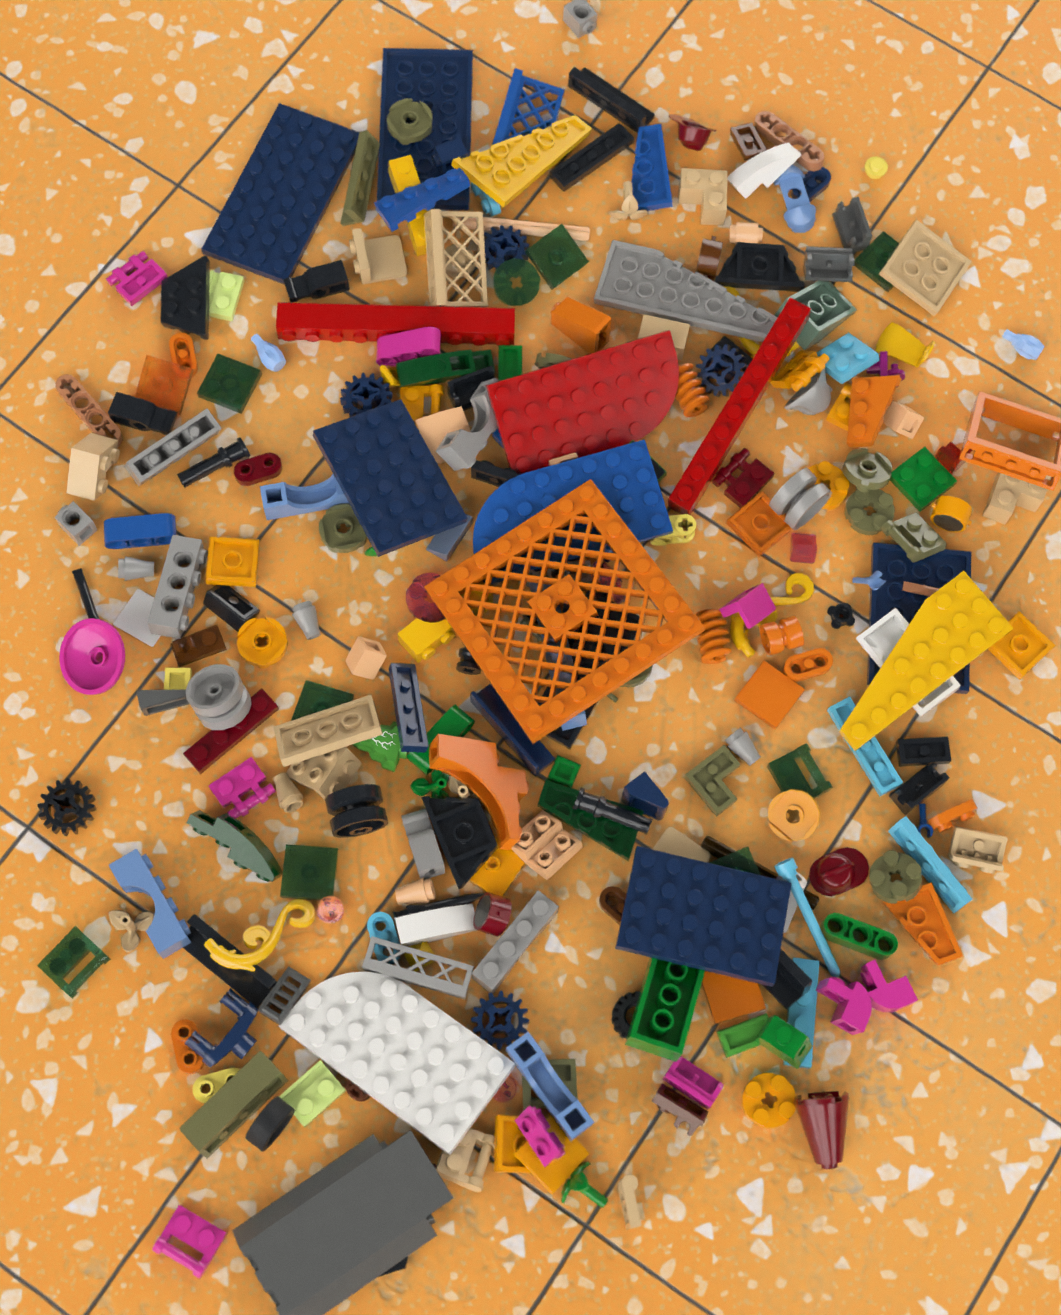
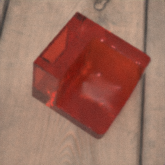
M952 442L946 447L942 446L935 456L951 475L966 462L959 459L961 450ZM969 449L967 453L971 454L973 450Z

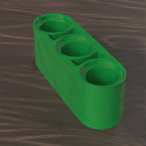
M456 704L453 705L426 733L428 746L438 734L463 738L473 727L475 720ZM429 747L426 753L409 752L407 755V759L424 774L428 775L434 770L429 768Z
M840 913L829 914L820 925L826 940L879 960L887 959L898 948L897 938L892 933ZM828 922H836L839 925V932L834 933L830 931ZM853 931H860L864 935V942L856 941L853 937ZM879 940H884L888 943V952H884L879 948Z

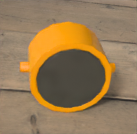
M940 496L936 503L931 504L933 508L930 517L931 522L942 530L960 533L966 529L967 525L970 526L972 523L969 520L972 507L960 498Z

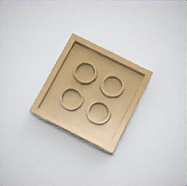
M916 220L879 272V275L935 316L972 261Z

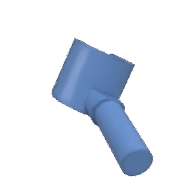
M876 571L870 577H853L852 579L853 583L867 584L873 590L880 588L886 581L880 578L882 576L880 571Z

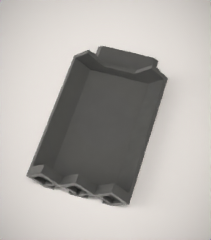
M411 1130L390 1145H387L385 1141L379 1143L373 1134L233 1229L232 1232L244 1257L248 1258L255 1269V1275L265 1292L269 1293L275 1303V1309L279 1315H324L436 1237L437 1234L432 1227L435 1220L431 1214L452 1200L453 1196Z

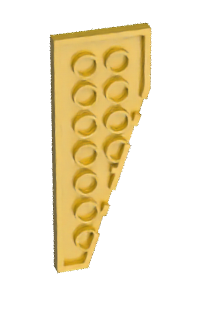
M965 571L961 572L924 601L839 730L840 734L854 751L862 747L1013 630L1010 623Z

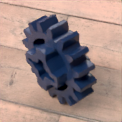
M500 225V230L492 227L491 234L484 233L485 263H487L488 270L494 267L496 268V274L500 270H504L505 275H508L509 269L517 272V266L524 267L525 260L529 258V244L527 243V237L521 236L520 229L513 232L512 226L505 230L504 226Z
M717 344L715 345V351L708 348L706 349L708 355L706 357L700 356L703 363L696 364V367L701 369V372L697 373V377L703 379L700 386H707L705 392H713L714 396L717 397L722 392L723 396L728 397L729 390L734 391L744 374L743 369H746L748 364L742 363L745 356L742 354L737 355L738 349H731L729 345L725 344L722 350V347ZM725 355L730 356L735 363H728ZM722 366L728 368L722 371V375L718 374L722 370ZM710 379H716L719 386H715Z
M362 373L360 379L354 375L352 376L353 382L346 381V389H341L342 397L340 402L343 406L344 414L349 413V418L392 403L391 399H393L389 384H383L382 377L376 380L374 373H371L369 378L366 377L365 373Z
M499 991L498 997H494L490 992L489 1000L479 999L482 1007H474L473 1009L478 1017L471 1018V1023L478 1024L473 1029V1033H481L479 1038L487 1040L491 1046L496 1044L498 1051H501L502 1045L506 1044L508 1047L512 1044L513 1040L519 1039V1034L524 1035L527 1033V1030L522 1026L529 1024V1019L523 1018V1015L528 1013L527 1008L520 1009L522 1000L519 999L514 1002L513 993H510L505 998L503 991ZM502 1003L507 1006L505 1008H496L494 1004ZM484 1012L490 1018L486 1028L482 1025ZM515 1014L518 1016L517 1029L511 1024V1018ZM507 1015L505 1026L502 1024L494 1026L495 1016L501 1018ZM496 1033L505 1034L507 1037L494 1038L493 1036Z

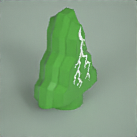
M393 722L390 726L380 725L382 735L352 744L358 750L368 752L371 760L381 763L383 769L395 772L400 758L407 759L409 752H401L397 722Z

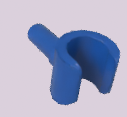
M922 803L919 804L920 820L917 830L921 834V828H925L927 830V838H930L933 835V828L927 824L926 805Z

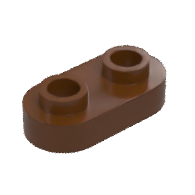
M610 886L601 892L599 905L607 915L620 925L626 893L618 887ZM613 897L617 900V904L609 905L607 899Z

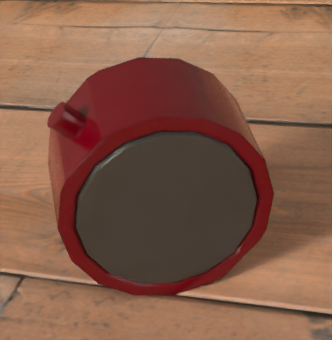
M490 892L484 893L476 906L473 919L474 928L493 936H500L505 931L511 916L512 903L510 899Z

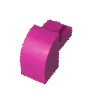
M876 960L865 963L861 967V979L864 985L871 989L868 993L871 998L872 1008L889 1013L903 1009L918 1001L907 976L887 984Z
M829 977L819 981L815 991L838 1003L830 1023L851 1035L864 1032L872 1012L871 998L865 987L858 981L846 985L844 981L836 977Z

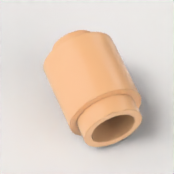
M736 222V224H730L729 243H735L736 245L737 242H762L763 228H758V223Z

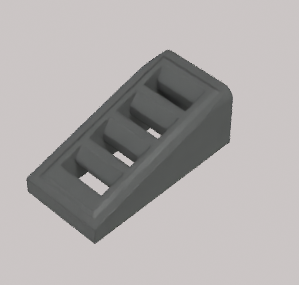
M186 689L136 691L139 706L144 716L189 704L186 699Z
M288 966L259 1007L258 1012L276 1024L281 1025L288 1013L299 1001L311 980ZM292 977L300 982V987L297 988L287 981L288 978ZM285 986L295 992V994L290 996L281 989ZM277 995L288 1000L287 1005L276 1000ZM271 1004H274L282 1009V1012L278 1014L269 1007Z

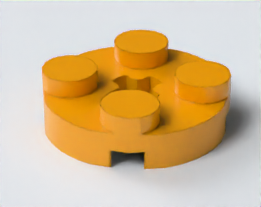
M827 461L810 466L808 469L817 477L815 485L826 483L832 492L830 499L822 509H836L844 502L850 485L842 470Z
M265 617L266 619L253 618L248 620L241 626L237 635V647L240 656L248 664L262 669L277 663L284 656L288 647V640L283 626L275 619ZM259 637L261 639H264L265 637L268 638L267 645L265 647L257 646V639Z
M790 789L781 792L771 801L768 807L770 828L783 840H804L811 836L819 825L821 811L816 800L805 791ZM789 809L800 811L799 817L801 819L799 822L797 820L789 821Z
M762 1073L753 1077L745 1086L741 1097V1105L746 1117L751 1122L753 1121L756 1125L765 1129H773L784 1125L794 1115V1097H796L792 1085L784 1076L774 1073ZM765 1093H770L771 1097L776 1098L773 1108H769L767 1104H762Z

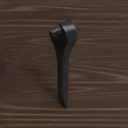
M82 568L72 571L88 619H100Z
M484 893L464 894L431 903L408 905L405 910L394 911V919L423 911L469 904L480 899Z

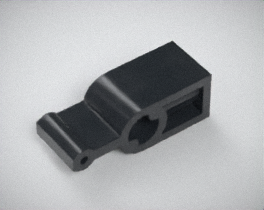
M342 260L310 268L303 275L283 280L290 303L308 297L320 299L350 290Z
M116 392L108 411L109 417L116 424L141 431L152 430L164 435L171 433L178 413L174 410L163 409L150 401Z

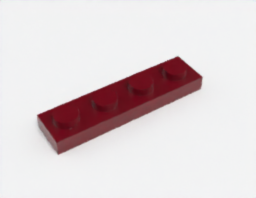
M262 688L251 697L252 704L249 713L241 722L225 730H210L183 753L185 758L200 774L279 710L278 705Z

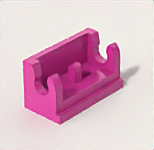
M683 1056L677 1062L673 1061L662 1079L707 1110L711 1108L724 1086L722 1082L716 1080L683 1058Z

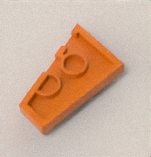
M900 375L852 378L847 445L849 448L872 447L883 424L885 412L893 401L894 391L896 387H899L902 380Z
M932 882L923 885L919 893L912 900L906 901L905 899L897 901V903L882 901L937 967L963 957Z

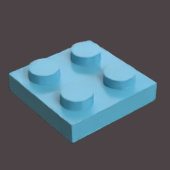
M850 333L817 352L818 357L823 353L828 355L830 360L825 364L826 373L841 384L880 361L879 353Z

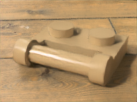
M470 1128L451 1155L442 1150L435 1168L440 1177L469 1190L481 1192L484 1184L482 1179L492 1150L495 1149V1136ZM476 1143L481 1145L482 1148L473 1174L468 1176L465 1175V1171Z
M626 1175L618 1182V1192L626 1230L642 1226L641 1221L645 1219L642 1203L636 1202L634 1190L638 1186V1180L634 1175Z

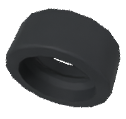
M280 1097L273 1098L254 1120L245 1138L264 1152L285 1129L295 1109Z

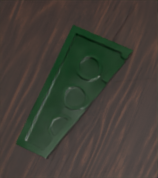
M545 780L538 802L539 808L629 862L638 833L637 830L602 816L594 818L593 814L581 809L574 810L573 806L579 790ZM608 799L606 801L643 816V810Z

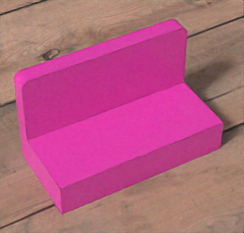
M761 583L743 591L719 610L724 618L739 612L746 627L749 629L775 611L776 607L765 586Z

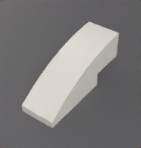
M790 143L775 146L746 161L727 177V180L746 199L761 184L768 188L801 154Z
M473 904L444 907L395 918L400 942L404 946L426 941L430 943L476 931L473 925L475 914Z

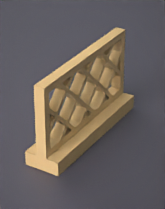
M429 210L424 214L429 306L488 307L483 212ZM443 217L451 218L457 224L450 233L443 226ZM467 218H476L477 228L473 233L463 224ZM459 227L469 236L462 245L452 236ZM448 239L458 248L452 256L444 250V243ZM471 239L478 246V252L474 257L464 248ZM460 251L470 260L464 268L454 260ZM449 263L459 271L453 280L446 274V267ZM472 263L479 269V276L475 280L466 272V269ZM461 275L471 283L465 292L455 283ZM451 286L461 295L456 302H447V291ZM473 287L480 292L481 302H474L467 295Z

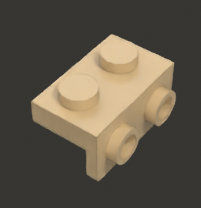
M955 826L948 856L951 861H954V865L958 867L969 868L970 865L980 867L979 870L986 873L995 874L996 870L1003 872L1004 866L1002 861L1008 838L1006 836Z

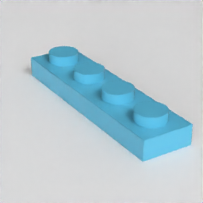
M851 697L827 709L838 730L841 729L856 706ZM873 737L856 751L846 741L879 797L903 784L902 779L876 737Z
M907 816L899 820L888 830L902 850L917 861L921 867L922 875L929 883L932 882L935 891L953 914L972 900L965 887L959 883L949 867L943 863L933 847L927 843Z
M793 957L792 960L812 980L810 990L788 1008L787 1023L808 1036L812 1048L800 1065V1068L810 1069L812 1067L817 991L815 990L818 986L820 961ZM783 1060V1065L792 1066Z

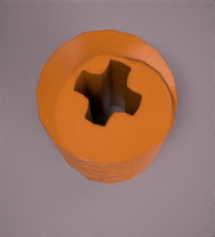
M692 363L679 365V381L675 395L684 416L687 418L704 413L708 408V405L705 404L710 399L708 395H703L706 390L704 387H699L702 382L700 379H695L698 374L696 371H691L694 368Z
M705 609L696 612L695 615L705 628V631L698 635V643L701 645L699 648V652L702 654L701 662L705 664L724 662L727 659L725 655L732 652L731 648H724L725 645L730 643V639L722 638V636L729 633V630L721 629V627L727 625V621L719 619L723 615L717 609Z

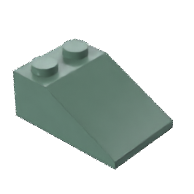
M817 281L790 296L811 308L809 320L796 340L798 345L804 350L817 344L857 311L829 281ZM790 297L786 298L774 316H779Z

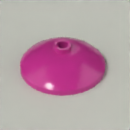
M90 618L77 622L68 630L62 641L59 655L60 667L65 680L74 690L86 695L104 693L116 684L123 672L125 648L123 640L114 626L104 620Z

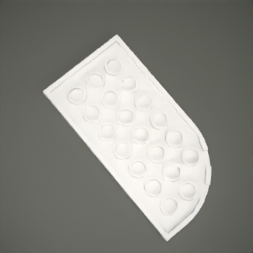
M350 972L337 975L319 983L295 1004L282 1024L279 1025L281 1030L449 1155L452 1154L516 1066L505 1055L409 986L380 973Z

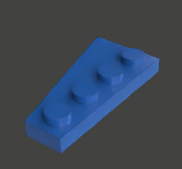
M661 124L638 128L635 161L632 169L633 196L638 203L636 211H651L673 207Z
M461 168L449 170L446 174L436 178H429L421 184L407 187L399 193L385 196L381 200L374 202L376 211L391 232L399 228L398 224L406 220L409 223L416 218L415 214L423 209L429 211L436 207L435 205L438 200H448L470 187L469 178Z

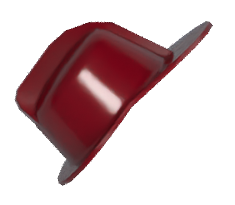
M675 114L668 115L669 118L678 123V139L687 149L701 151L708 142L711 132L716 131L689 118Z
M846 847L828 853L812 864L809 873L811 885L822 895H840L865 882L869 874L868 861L861 852L853 848Z

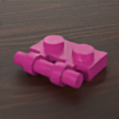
M144 251L137 255H132L128 258L126 264L120 268L116 267L112 270V274L106 278L110 286H113L118 281L120 282L115 288L131 306L157 288L161 281L168 277L167 273L153 259H150L145 264L143 263L148 259ZM136 269L135 272L127 276V274H129L132 270Z
M252 757L208 785L223 808L231 803L234 804L235 807L228 811L227 814L235 819L239 816L244 817L249 813L248 810L260 802L262 804L269 800L268 797L276 792L271 783L264 788L259 786V784L267 779ZM250 790L255 793L243 802L240 800V797Z

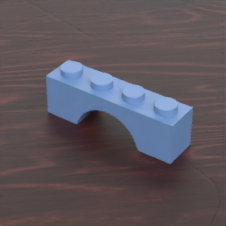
M334 474L327 480L311 486H291L285 482L260 486L263 509L267 520L327 510L338 504H349Z
M135 849L109 864L111 871L125 893L140 892L147 894L153 899L155 916L146 932L158 954L163 959L191 943L187 936L191 933V930L184 919L179 921L175 915V912L179 910L171 897L166 899L162 891L166 887L159 875L156 877L152 875L150 869L154 866L147 854L141 855Z
M529 1032L506 1047V1053L510 1059L516 1064L518 1070L570 1142L594 1124V1121L579 1100L573 1096L558 1077L544 1052Z

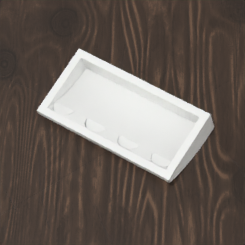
M895 608L857 636L856 640L881 668L909 623ZM952 676L913 706L914 710L921 717L955 693L961 685Z

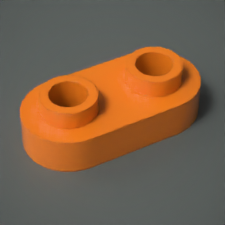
M176 333L169 340L173 368L179 378L190 379L198 372L193 340L186 333ZM181 346H186L185 349H179ZM184 367H190L188 370H182Z
M823 648L806 651L790 656L783 666L784 675L794 682L826 674L833 664V657L828 650ZM820 660L823 666H817L815 661ZM797 667L800 672L794 673L791 668Z
M970 799L934 816L927 822L933 828V831L938 829L939 833H942L953 827L952 822L959 819L961 822H965L975 817L974 811L978 807L974 800Z
M183 1019L176 1022L171 1030L176 1063L178 1068L184 1073L195 1074L203 1068V1058L184 1043L195 1030L199 1034L200 1031L193 1021ZM184 1028H188V1036L184 1038L181 1037L180 1031ZM188 1055H194V1062L191 1064H186L185 1062Z

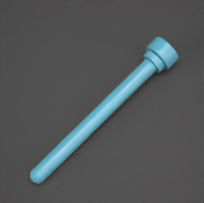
M788 858L777 863L774 867L778 876H782L783 880L786 879L787 882L792 883L791 891L830 975L838 977L840 969L796 877V869L798 867L794 858Z

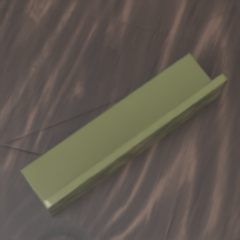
M367 130L359 132L341 218V225L343 226L365 221L380 142Z
M260 1051L180 1127V1131L208 1159L288 1079Z

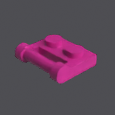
M178 1205L161 1236L155 1242L152 1251L159 1255L161 1253L165 1254L193 1271L192 1275L200 1279L225 1239L227 1232L185 1207ZM172 1235L204 1254L202 1259L198 1261L169 1244L168 1242Z

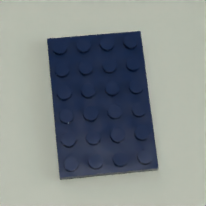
M401 399L313 430V437L378 557L467 522L468 518Z
M873 543L871 550V575L876 571H880L882 573L880 578L886 582L877 590L870 588L869 627L895 608L910 624L924 601L930 596L902 591L903 582L942 588L963 571L971 578V552L945 549L913 563L907 558V553L899 545ZM868 654L867 685H870L880 667ZM970 663L954 675V678L961 685L955 693L967 694L969 692Z
M637 846L615 949L773 987L776 980L792 883Z

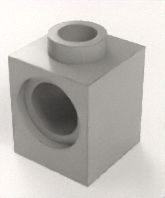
M573 0L564 5L563 21L577 38H580L585 34L592 33L596 29L597 13L586 0Z
M74 501L69 505L63 506L55 516L60 528L78 546L98 531L93 520ZM80 519L77 524L70 525L71 521Z

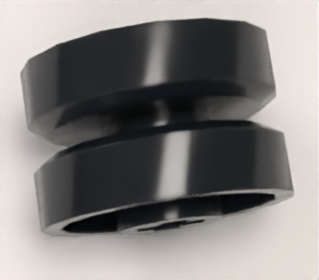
M364 784L351 786L335 791L325 798L328 814L334 816L330 820L334 837H357L378 831L388 824L386 810L379 806L383 802L381 788L378 785Z

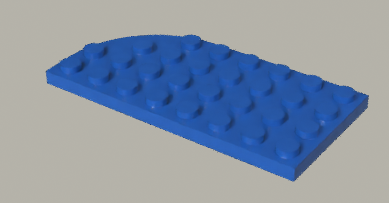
M645 440L530 471L508 480L489 496L478 514L473 532V553H477L590 479L639 542L672 534L673 528ZM576 523L574 532L586 533L587 524ZM570 524L562 530L568 531ZM593 526L591 534L600 535ZM555 537L553 545L565 547L567 538ZM549 538L543 541L541 544H548ZM572 539L571 548L582 549L584 540ZM589 541L588 550L600 551L601 543ZM608 544L606 545L605 552L611 551V548L608 546ZM534 550L532 559L544 560L546 551ZM528 552L520 557L527 558ZM551 552L550 561L561 562L563 554ZM568 555L567 562L580 560V556ZM513 563L512 573L523 574L525 565ZM507 565L498 571H506ZM530 566V570L537 572L541 571L542 567ZM492 577L491 584L502 582L504 579Z

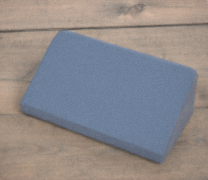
M466 514L468 518L466 523L436 534L426 550L447 562L473 524V517Z

